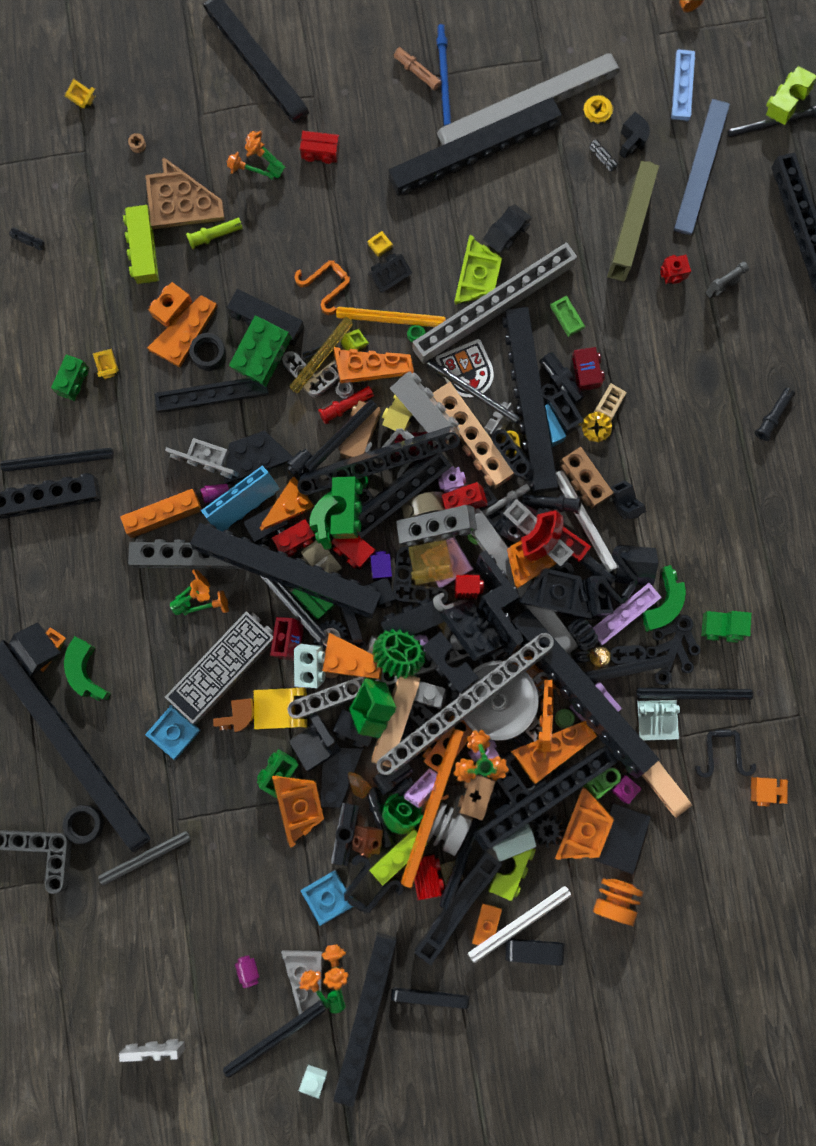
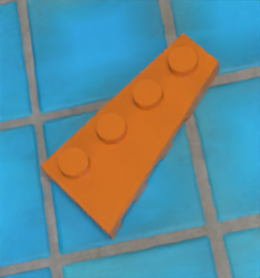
M338 347L333 349L340 384L399 377L410 371L412 374L414 373L411 355L388 352L386 354H378L376 351L358 352V349H350L348 351L340 350Z
M583 721L552 734L551 752H543V746L537 740L512 750L511 753L535 784L590 743L597 735L587 725L586 721Z

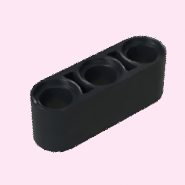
M505 430L495 431L492 441L514 474L523 480L530 479L534 474V468L516 441ZM506 436V441L500 444V439ZM516 451V456L510 459V454ZM523 466H527L526 472L520 474V469Z
M511 938L506 941L505 960L562 966L564 965L565 944Z

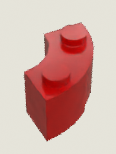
M554 510L538 514L534 529L528 535L521 537L523 555L529 561L533 562L546 556L558 543L563 530V516L559 512Z

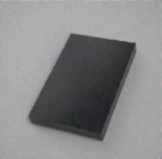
M612 804L609 814L614 821L600 857L595 858L594 861L634 874L651 817Z

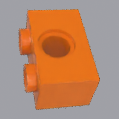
M171 282L169 286L167 285L163 288L158 299L152 301L148 310L153 318L168 328L188 308L192 300L188 293ZM173 302L170 307H165L167 303Z

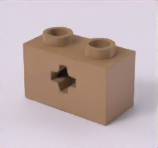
M477 774L476 778L471 779L470 783L465 782L464 788H467L465 796H461L458 807L461 808L460 813L484 820L496 781ZM477 790L481 799L473 801L474 797L471 796V793H475Z

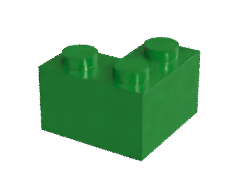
M707 611L703 613L701 636L707 637V640L719 641V638L726 639V642L729 643L744 641V638L750 636L752 613Z

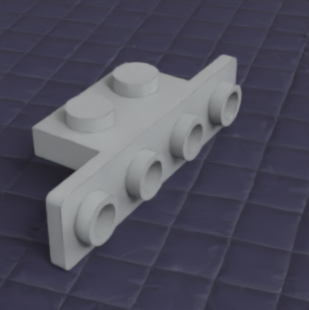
M193 438L187 454L167 447L165 449L170 454V458L180 461L181 458L185 459L189 465L195 467L198 464L202 465L204 470L212 473L215 470L220 471V475L230 479L232 476L237 478L239 476L234 470L224 467L229 450Z

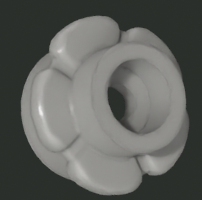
M339 382L336 387L337 395H340L343 399L353 395V384L351 382L340 384Z

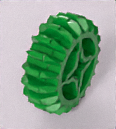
M394 629L390 632L385 631L378 636L373 645V662L377 663V668H383V673L388 672L390 677L392 675H396L397 679L401 676L404 679L408 676L413 677L415 673L421 670L425 662L426 653L422 645H420V640H415V635H408V631L406 633H402L401 629L397 632Z

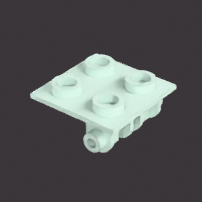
M676 700L637 701L639 736L643 740L679 739L677 713H680L679 705L677 706Z

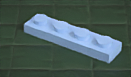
M677 49L671 113V119L689 121L691 117L695 51Z

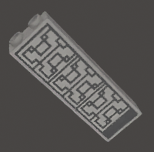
M246 611L165 696L192 724H197L272 645L274 631L267 625L264 628L259 624L261 619L256 614L252 613L250 615Z

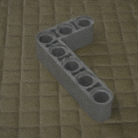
M0 830V835L4 837V843L0 845V850L48 852L45 888L49 893H59L67 888L72 841L64 833ZM19 836H22L24 838V844L22 846H20L17 841ZM39 837H42L44 839V845L42 847H40L37 844V840ZM59 837L62 838L64 841V845L62 848L58 847L57 845V839ZM57 858H60L62 861L61 868H57L55 865ZM55 878L60 881L59 889L53 885Z

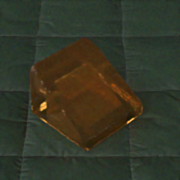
M349 772L348 778L353 794L364 799L372 788L371 785L361 776Z

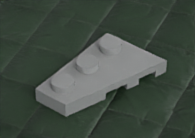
M281 951L299 1014L318 1001H321L316 992H313L311 989L301 990L299 983L301 981L300 978L306 971L322 972V951ZM320 979L317 984L319 985V987H320L319 990L321 991V979Z
M178 1039L167 1040L165 1044H158L157 1041L148 1042L145 1044L146 1046L139 1047L138 1044H129L119 1053L120 1062L143 1061L148 1059V1056H152L154 1060H162L170 1055L171 1060L178 1059L184 1052L185 1043L184 1041L178 1042Z

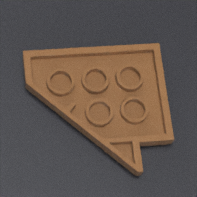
M162 159L164 173L146 175L152 229L225 220L222 200L167 159Z

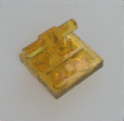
M447 540L408 547L413 569L411 575L412 579H415L416 585L454 578Z

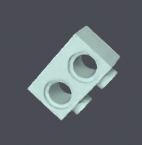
M300 644L294 648L295 687L318 688L325 681V672H323L325 652H323V645ZM307 653L312 654L314 660H310ZM308 672L313 674L314 679L308 676Z

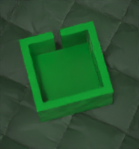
M364 679L349 708L358 734L380 738L383 731L387 729L388 721L395 714L396 705L385 682Z

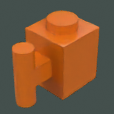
M751 777V801L757 802V806L770 807V803H776L777 795H779V803L787 804L788 780L780 779V787H777V779Z

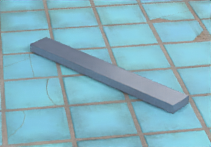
M712 99L673 231L690 236L693 232L730 105L729 103Z

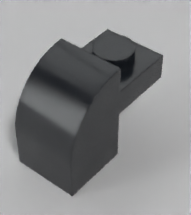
M636 111L623 123L620 132L628 139L622 145L620 155L624 159L629 154L633 155L638 148L642 151L650 134L647 121Z
M626 480L610 487L613 491L612 501L623 519H635L647 512L645 505L636 498L633 486Z

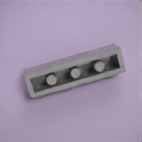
M407 372L390 387L392 392L428 433L448 426H454L460 430L456 419L447 415L444 405L441 402L437 403L435 401L432 391L427 387H423L420 383L421 379L416 373ZM450 434L446 438L449 440L453 435Z

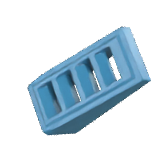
M547 404L545 405L549 437L551 447H554L564 442L566 434L551 406Z

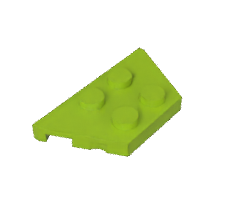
M469 235L454 301L455 304L480 299L494 290L497 283L502 258L496 253H492L484 244L482 246L472 235Z

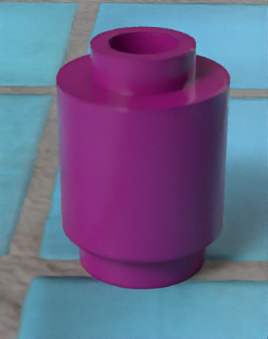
M249 955L238 958L235 968L243 988L258 984L259 974L255 959L250 958Z

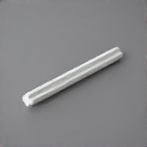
M558 471L556 479L564 496L577 499L578 496L564 471ZM581 503L580 513L576 514L574 512L603 565H605L606 570L609 572L617 568V564Z
M562 887L468 953L470 959L476 963L570 898L571 893L569 889Z

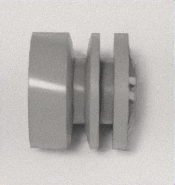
M441 803L434 818L427 842L434 835L436 837L433 845L436 846L442 839L444 840L443 850L455 856L473 818L459 813L456 819L452 818L454 808L451 807L446 815L444 811L447 805Z

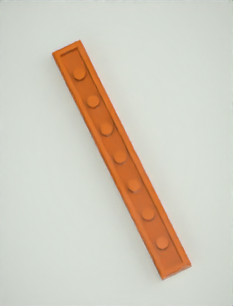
M458 729L453 730L450 735L401 880V884L409 888L412 887L463 735V731Z

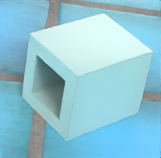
M308 1065L299 1091L319 1098L327 1071Z

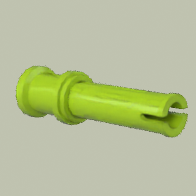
M238 217L209 229L203 227L198 232L186 233L191 248L195 249V246L203 243L209 244L212 239L243 229L242 224H239L241 221Z

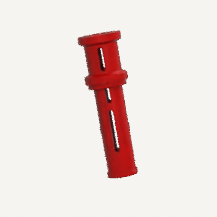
M367 386L339 402L334 401L332 405L324 409H318V412L323 422L328 424L330 420L337 416H343V412L353 408L354 405L356 406L358 401L364 402L374 397L371 388Z

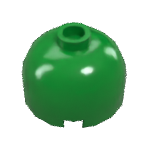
M400 793L391 795L384 804L382 812L383 821L386 827L393 833L407 834L416 829L423 818L421 813L422 807L418 808L405 800L404 796H398Z

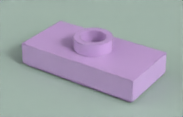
M429 768L404 794L405 800L420 808L429 799L438 773Z

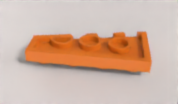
M200 295L147 347L148 351L180 368L189 354L192 340L201 335L217 309V304Z

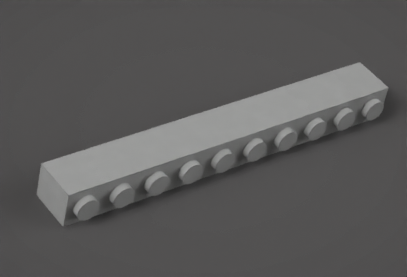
M566 242L413 341V351L422 364L426 363L429 359H432L574 267L577 259L576 254Z

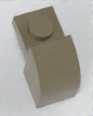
M428 492L411 498V500L401 506L404 519L446 510L442 498L443 492Z

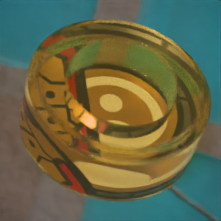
M597 647L591 651L590 659L595 666L601 667L610 662L611 655L605 647Z

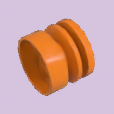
M602 878L601 883L610 887L609 890L599 889L607 898L606 900L596 899L593 912L634 926L638 913L630 908V904L640 905L641 902L632 897L633 895L642 897L644 892L629 883L617 879Z

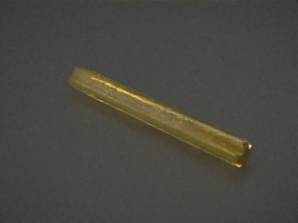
M345 317L292 382L290 389L293 392L299 393L353 325L351 319Z

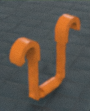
M330 260L305 281L299 280V277L302 276L300 270L294 276L295 282L299 287H307L329 267H333L332 269L342 279H345L343 283L321 301V309L326 315L334 314L337 308L327 309L325 305L350 283L348 274L335 261Z

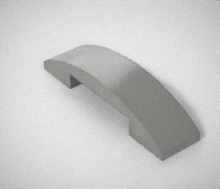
M517 499L503 513L526 535L534 529L537 523V518ZM559 539L556 546L547 555L561 566L574 552Z

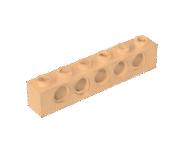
M451 382L433 392V398L437 403L441 402L444 407L448 403L454 405L453 409H446L445 411L449 417L452 416L455 419L462 418L465 420L464 424L458 425L460 441L464 445L462 448L468 456H472L474 459L473 464L477 470H482L486 483L496 489L514 477V472ZM473 433L476 438L469 440L466 435ZM484 448L487 453L480 455L477 453V449ZM494 463L498 468L490 470L487 465Z

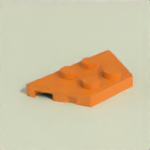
M522 540L507 549L516 588L537 577L542 569H549L557 564L549 555L533 562L529 561L523 555Z
M273 776L277 800L288 844L291 848L296 845L295 841L303 834L306 836L314 826L324 819L320 799L314 781Z
M585 787L581 790L555 857L557 860L563 858L582 859L583 857L599 858L614 819Z

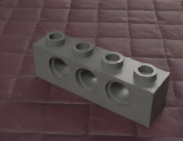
M469 505L396 521L399 543L407 545V547H416L421 542L425 544L436 542L435 539L442 538V540L452 539L453 535L457 534L466 536L470 535L471 531L477 530L474 507ZM456 519V520H457V524H456V526L453 528V527H452V522ZM439 523V529L435 532V525ZM421 527V534L418 535L417 531Z

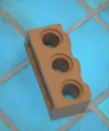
M582 447L562 458L560 469L564 471L565 475L570 477L572 487L576 491L579 490L582 495V501L586 506H590L593 509L612 496L613 491ZM575 460L579 466L572 467L569 461ZM580 476H587L589 478V482H582ZM591 491L599 492L600 498H594L591 495Z

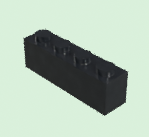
M239 289L236 290L227 306L229 316L236 321L242 320L246 322L247 326H250L256 315L289 332L292 336L289 344L295 346L305 328L303 320Z

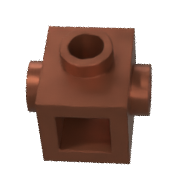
M355 826L352 850L360 852L359 855L371 857V854H380L383 830L373 827Z

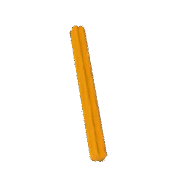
M337 307L336 317L344 319L436 327L446 321V318L442 316Z

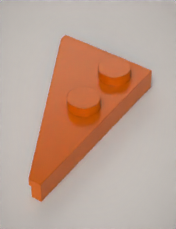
M292 477L280 497L263 520L260 527L261 531L305 513L314 507L308 496L299 492L297 487L298 481L295 477Z

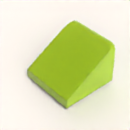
M359 329L345 334L341 340L342 346L348 351L350 349H358L360 351L369 344Z

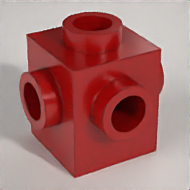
M687 255L669 256L660 267L661 277L665 279L666 284H678L687 279L691 273Z

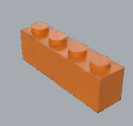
M193 489L122 515L120 518L126 534L134 538L201 512L202 507L197 494Z

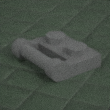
M743 261L722 278L714 280L705 293L709 298L714 295L719 296L726 291V287L729 285L732 287L741 281V275L749 271L748 264Z

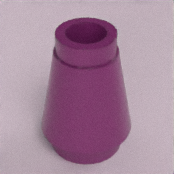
M227 483L208 485L200 489L204 503L209 502V504L229 490Z

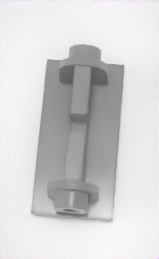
M503 402L502 404H500L512 413L516 414V410L513 407L512 403L507 404L506 402ZM495 411L493 416L498 418L497 421L490 418L484 430L490 437L497 430H505L511 421Z

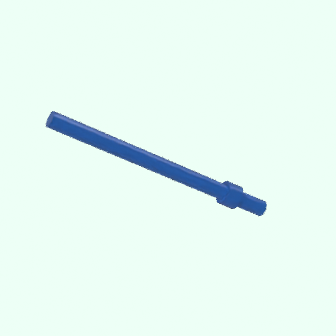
M440 24L437 26V48H439L443 119L444 126L451 124L446 56L448 45L447 38L445 37V26Z

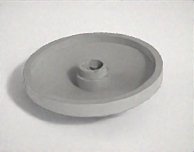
M491 661L476 667L473 670L479 678L476 683L505 661ZM513 663L508 666V671L511 673H515L519 669V666ZM525 671L467 716L464 721L472 731L476 730L479 732L483 730L486 735L490 736V740L503 741L519 736L532 724L538 710V693L532 678ZM496 675L492 679L494 685H500L503 681V677L500 675ZM484 687L479 688L476 692L477 696H486L487 689ZM470 700L462 701V709L467 710L471 707Z

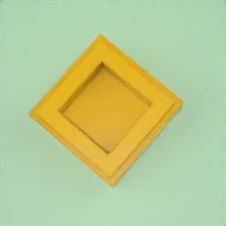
M383 231L367 241L378 258L393 248V244Z

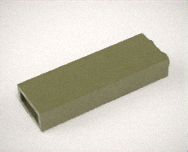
M641 161L637 170L607 277L625 282L632 266L659 165H655L653 162Z

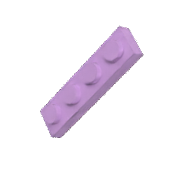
M650 583L615 609L613 614L607 616L593 627L598 635V643L601 646L662 598Z

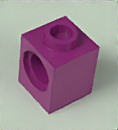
M622 775L620 782L610 789L614 795L626 804H629L641 790L626 775Z

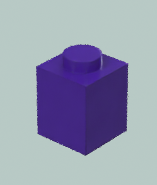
M384 551L375 552L371 556L373 581L385 578L391 580L390 554H386Z

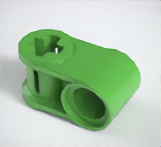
M610 767L583 785V787H586L597 800L620 782V772ZM609 771L615 773V780L612 782L606 780V774Z

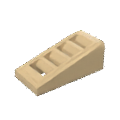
M610 383L594 412L604 413L612 420L627 392ZM611 392L612 394L618 396L619 399L616 398V397H614V396H612V395L609 394V393Z

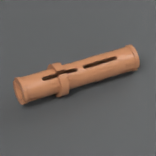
M401 47L395 51L394 58L401 62L407 71H412L434 91L440 86L441 80L418 63L414 56L411 57Z

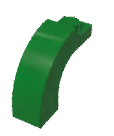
M332 491L317 502L310 516V528L318 544L321 543L324 550L332 548L330 537L331 515L343 513L347 506L344 501L337 502L332 497Z
M672 565L660 569L666 590L663 604L659 608L644 611L641 614L646 632L659 629L676 618L683 607L686 594L685 583H676L678 577L676 570L672 569Z
M74 636L64 658L65 675L70 686L83 697H87L91 692L90 696L97 701L101 699L108 700L111 693L93 683L87 674V662L95 647Z

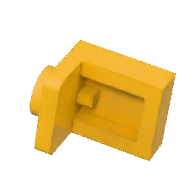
M73 79L64 96L84 109L86 104L90 106L94 100L93 92L95 89L92 87L88 89Z
M112 349L93 353L98 377L103 376L104 379L114 377L118 367Z

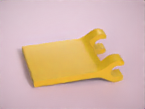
M307 688L254 690V729L308 727L307 719H293L287 709L288 705L295 700V696H307ZM293 706V708H292V710H291V711H292V714H294V715H295V706Z

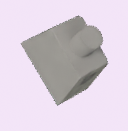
M420 681L413 702L443 710L449 691L445 688Z

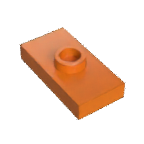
M482 903L472 944L480 945L496 934L502 912L501 908Z

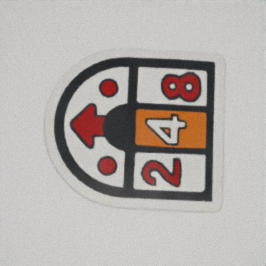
M479 339L436 357L437 363L440 366L444 365L449 369V372L482 393L490 387L493 381V367ZM451 382L460 396L474 397Z

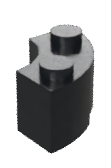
M516 204L509 206L505 213L492 224L483 240L499 253L504 250L508 251L521 232L525 233L528 230L532 217Z

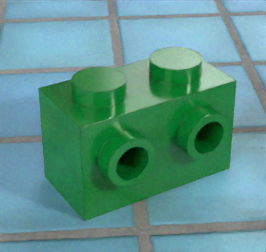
M66 354L51 389L57 395L75 401L84 378L87 376L89 367L83 360Z
M280 749L276 753L271 754L268 759V766L265 770L262 769L257 776L259 788L277 798L272 777L290 778L298 766L295 758Z

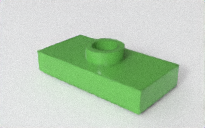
M567 296L550 305L568 337L585 328L584 323Z

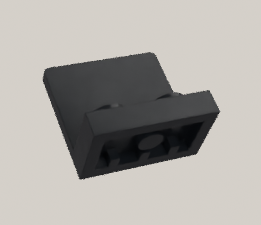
M316 712L309 716L313 722L310 724L311 727L289 741L307 772L341 751L323 720Z

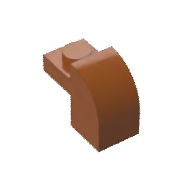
M251 698L231 701L233 716L213 719L214 727H219L220 730H229L234 725V732L236 733L246 730L254 719V702Z

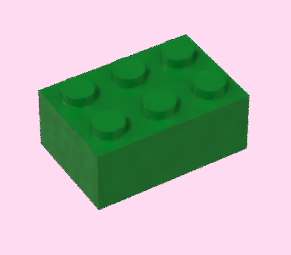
M255 315L229 366L234 371L266 387L292 336L289 332Z

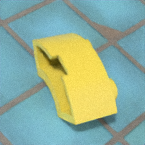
M394 394V402L383 413L382 418L384 421L382 425L395 431L400 428L406 431L411 423L408 421L411 419L412 414Z

